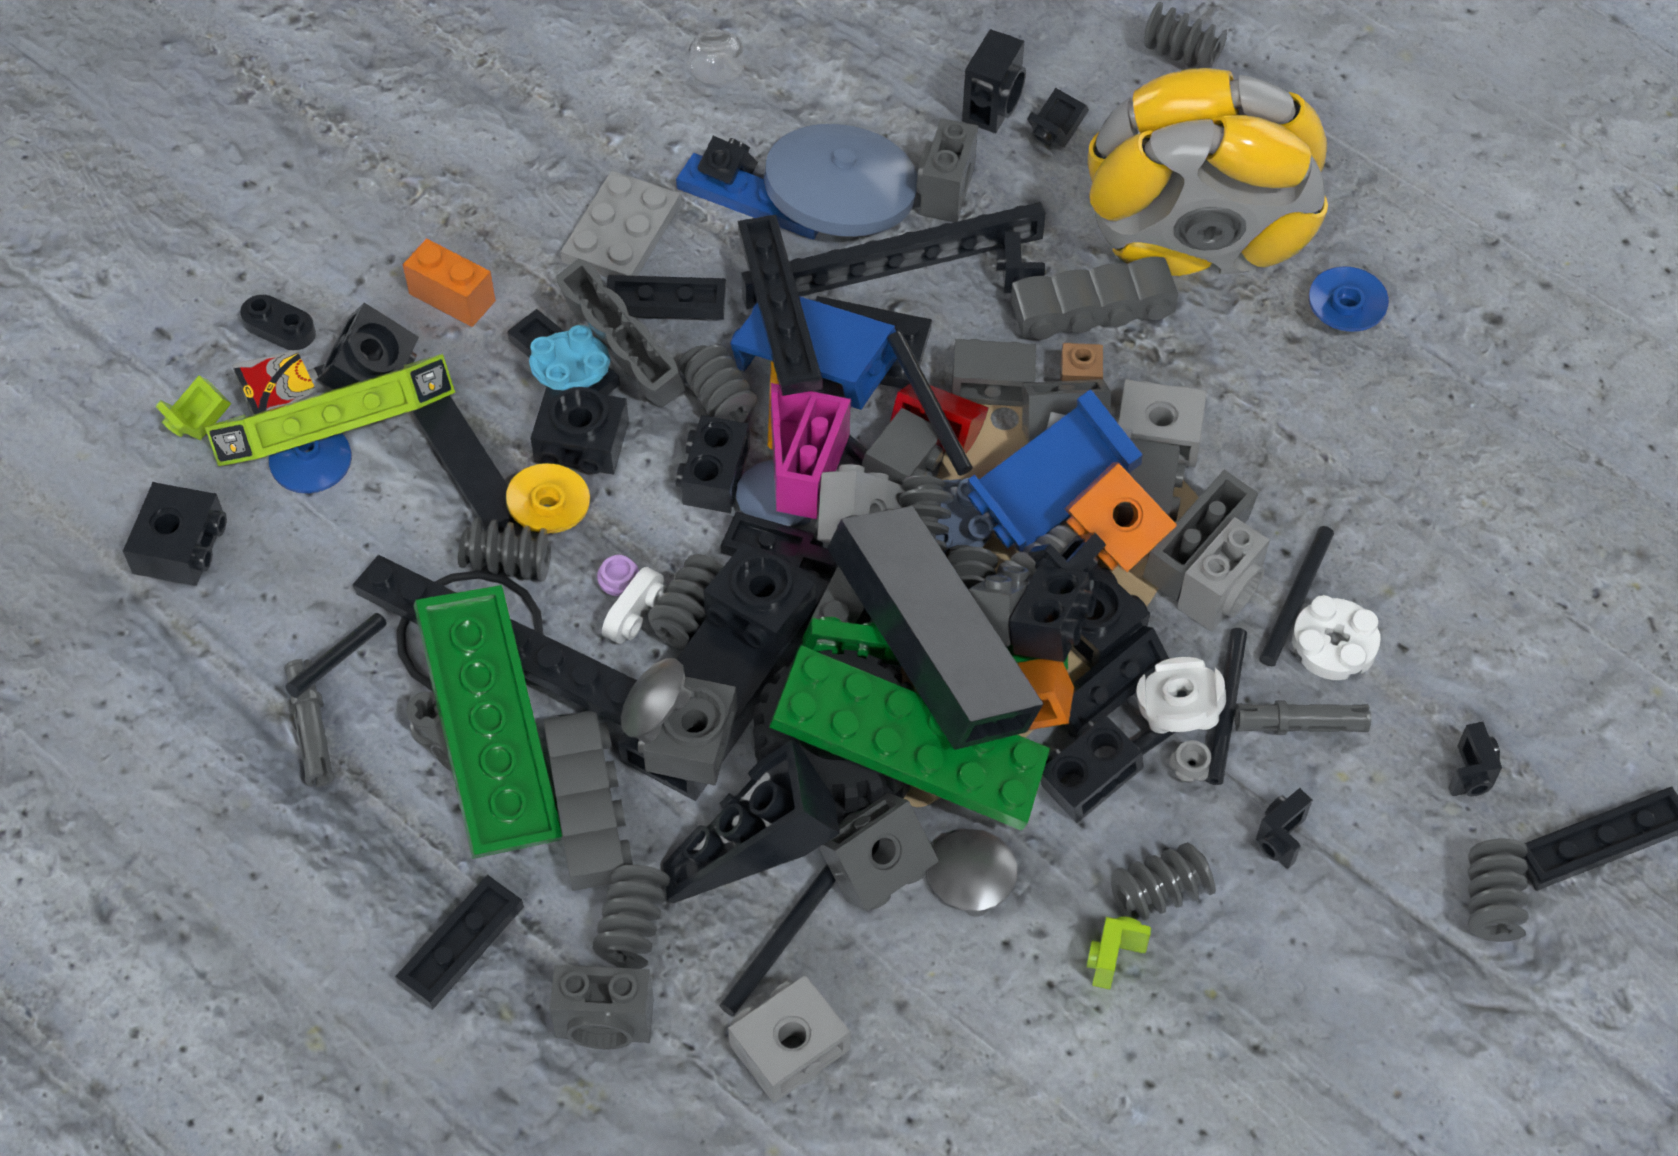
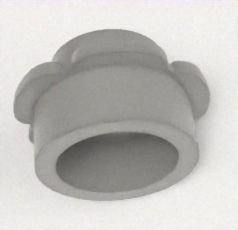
M1190 740L1183 742L1177 748V751L1172 752L1170 766L1176 770L1175 774L1180 780L1190 783L1194 780L1204 781L1208 778L1211 752L1205 744ZM1188 761H1194L1196 765L1190 766Z

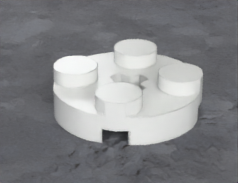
M1325 595L1318 596L1297 617L1292 633V646L1294 651L1297 649L1298 654L1302 657L1301 663L1313 674L1330 680L1348 679L1350 674H1356L1361 670L1362 674L1367 671L1376 658L1381 640L1377 627L1378 618L1372 611L1364 609L1354 602L1331 598ZM1339 633L1346 641H1340L1338 646L1330 643L1331 637L1326 634Z
M1194 657L1170 658L1156 664V672L1150 674L1147 679L1145 674L1140 678L1136 691L1139 710L1148 721L1149 728L1152 731L1167 733L1169 731L1207 730L1213 728L1219 722V714L1226 704L1224 678L1216 668L1215 672L1212 669L1206 668L1203 660ZM1179 691H1186L1187 696L1177 697Z

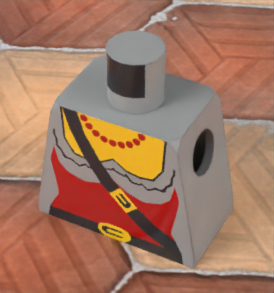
M294 350L238 362L232 365L239 388L251 415L318 395L317 392L330 388L317 380L324 364L307 370L299 352Z

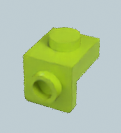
M198 375L173 406L160 400L155 407L165 416L162 423L171 432L179 437L186 433L201 441L207 434L205 426L215 424L232 403L208 379Z
M1106 917L1101 942L1091 941L1086 967L1095 969L1092 986L1110 990L1119 948L1146 953L1152 928L1142 925L1141 922L1130 917H1118L1116 919Z

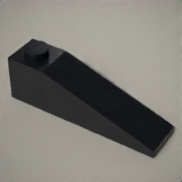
M790 740L757 762L748 772L751 780L736 796L728 793L719 803L723 810L707 827L699 825L663 863L664 873L670 877L669 885L666 886L668 901L676 903L804 857L840 834L834 797L797 742Z

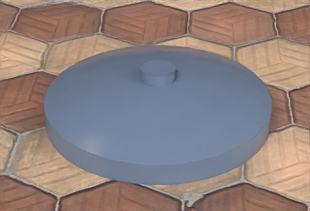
M817 124L794 130L784 135L772 146L766 159L764 184L767 194L774 205L796 223L821 233L854 237L883 232L896 226L908 216L915 202L917 172L912 161L903 150L877 133L850 125Z

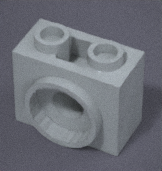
M1125 380L1118 424L1120 427L1132 429L1131 438L1180 446L1178 463L1196 467L1207 391L1187 386L1177 387L1154 384L1148 381Z
M845 464L839 466V471L822 472L817 540L830 543L840 520L848 516L871 514L885 509L903 508L900 505V495L905 491L902 485L888 481L889 475L864 473L865 467L860 465Z
M1234 517L1185 572L1177 609L1211 632L1226 615L1230 618L1235 617L1246 606L1261 583L1265 572L1263 564L1270 539Z
M806 975L794 983L791 980L782 983L771 993L768 1001L756 1009L754 1007L744 1009L732 1020L731 1026L728 1027L730 1047L773 1103H776L798 1086L812 1081L822 1069L850 1050V1030ZM792 1036L801 1038L804 1041L800 1047L789 1049L781 1044L785 1038Z

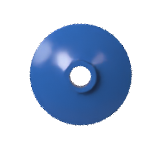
M1342 266L1328 269L1314 279L1309 290V304L1314 314L1326 325L1342 331L1357 332L1374 327L1384 318L1389 305L1388 293L1382 282L1371 273L1355 267Z
M342 433L269 455L270 471L278 484L287 490L305 494L321 492L337 484L348 472L352 461L349 442Z

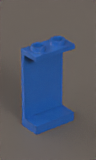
M799 296L822 378L842 384L845 398L851 399V407L862 410L897 359L887 340L892 333L896 332L895 326ZM758 303L755 304L751 315L742 327L735 331L730 342L737 368L741 371L747 369L755 356L773 361Z
M1090 389L1077 399V407L982 478L978 479L976 475L969 478V489L972 492L967 497L981 515H984L986 512L990 514L997 524L992 529L1007 549L1013 545L1018 552H1023L1026 546L1036 543L1038 538L1048 534L1051 529L1071 517L1064 508L1113 462L1119 463L1130 473L1141 465L1143 455Z

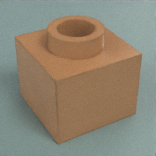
M1063 343L1060 360V381L1103 379V345Z

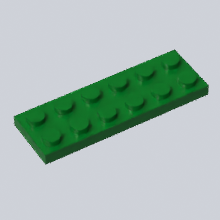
M502 585L415 600L414 609L472 859L560 841L563 835Z
M802 645L796 653L769 726L772 729L1021 831L1028 824L1050 750L1049 747L1020 735L954 750L918 693Z

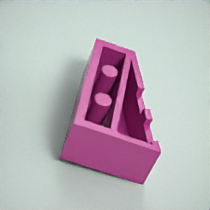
M771 383V428L776 511L812 519L818 518L822 472H836L850 436L851 399L813 391L782 396L780 386Z

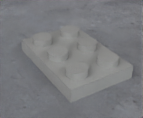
M611 170L560 252L561 262L571 265L578 258L585 260L598 271L600 276L606 278L608 275L638 276L680 207L681 193Z

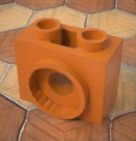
M1113 462L1064 508L1071 516L1066 523L1077 535L1095 532L1105 542L1106 546L1097 556L1112 571L1118 566L1122 571L1128 572L1177 526L1117 462ZM1121 502L1129 503L1134 511L1132 521L1125 526H1119L1113 519V510Z

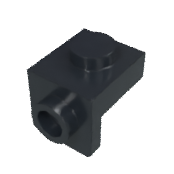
M1055 88L1039 114L1036 115L1031 112L1027 120L1033 128L1032 135L1049 146L1055 142L1065 148L1089 109L1086 104Z
M713 135L698 165V170L704 175L727 185H732L739 170L753 174L758 162L749 153L750 147L734 138H729L728 141H725Z
M1005 231L1003 247H996V271H1003L1004 293H1012V284L1014 282L1033 276H1045L1046 270L1045 263L1022 262L1021 233Z
M1093 532L1075 536L1061 553L1051 544L1033 547L1028 554L1036 562V570L1041 565L1089 572L1098 563L1097 555L1106 544Z
M1482 721L1466 725L1457 745L1466 767L1457 769L1448 787L1452 796L1467 794V796L1474 797L1488 792L1493 788L1502 769L1499 745L1493 736H1489Z
M1301 788L1297 789L1288 798L1284 795L1279 796L1269 805L1256 836V840L1259 842L1263 853L1271 860L1279 861L1287 869L1295 863L1301 847L1299 842L1290 833L1306 820L1313 801Z

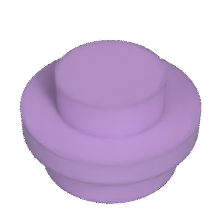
M611 556L603 562L598 570V584L605 593L612 596H620L639 572V569L626 556Z

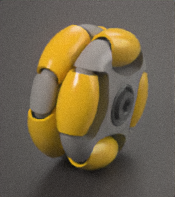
M1210 68L1187 69L1155 78L1134 90L1133 99L1128 98L1117 106L1105 120L1100 131L1090 141L1087 164L1092 185L1089 199L1095 212L1098 227L1112 247L1114 254L1126 264L1147 257H1163L1167 261L1172 276L1199 272L1210 267L1212 263L1219 267V274H1236L1253 271L1257 266L1265 268L1286 261L1298 254L1312 240L1320 229L1328 210L1324 181L1321 174L1325 164L1327 139L1320 117L1315 109L1298 94L1288 92L1277 85L1250 76L1239 75V79L1234 80L1231 71Z

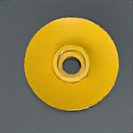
M537 464L523 469L513 477L506 491V504L511 516L523 527L528 525L535 532H540L541 528H545L547 533H558L571 529L582 521L589 509L590 492L583 478L575 471L558 464Z

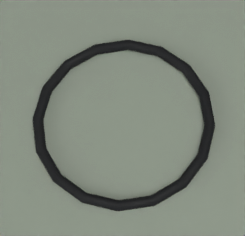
M476 570L452 573L435 581L442 586L455 581L471 579L501 583L523 598L533 614L534 630L543 634L540 609L528 590L507 576ZM401 617L397 627L398 655L410 676L434 692L431 680L416 669L407 654L405 631L409 620Z

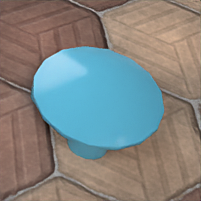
M576 325L569 331L554 333L548 337H538L533 340L530 346L531 356L529 364L533 376L541 384L554 390L564 391L573 387H590L599 382L608 372L611 361L608 348L598 338L594 337L590 327L585 325Z

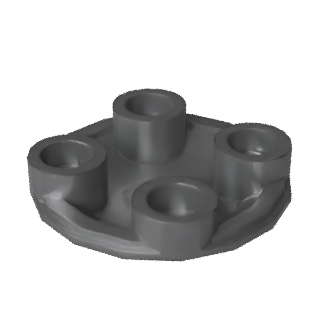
M665 658L653 664L631 688L621 715L622 730L629 737L638 738L644 743L652 742L660 733L662 724L673 710L679 711L688 703L692 691L690 687L684 684V667L677 659Z
M974 829L953 832L939 841L933 849L939 862L928 869L927 882L944 903L965 911L970 916L979 917L985 915L990 908L996 907L1009 897L1016 884L1017 863L1012 850L999 837L989 832Z

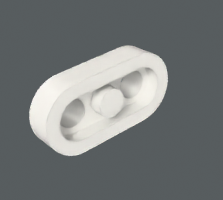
M649 567L642 568L609 610L603 623L602 635L618 644H622L627 639L632 640L642 626L643 617L651 607L657 606V600L663 593H666V586L663 585V575Z

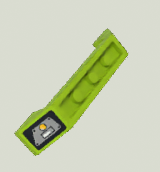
M443 353L406 364L403 369L248 417L245 414L205 426L217 464L218 466L259 459L413 411L455 393V389Z

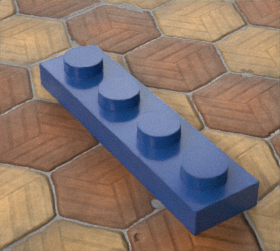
M693 153L676 178L677 189L753 218L776 215L780 228L812 240L819 233L796 223L783 214L768 196L764 179L739 170L733 184L727 185L702 174L698 170V165L703 156Z

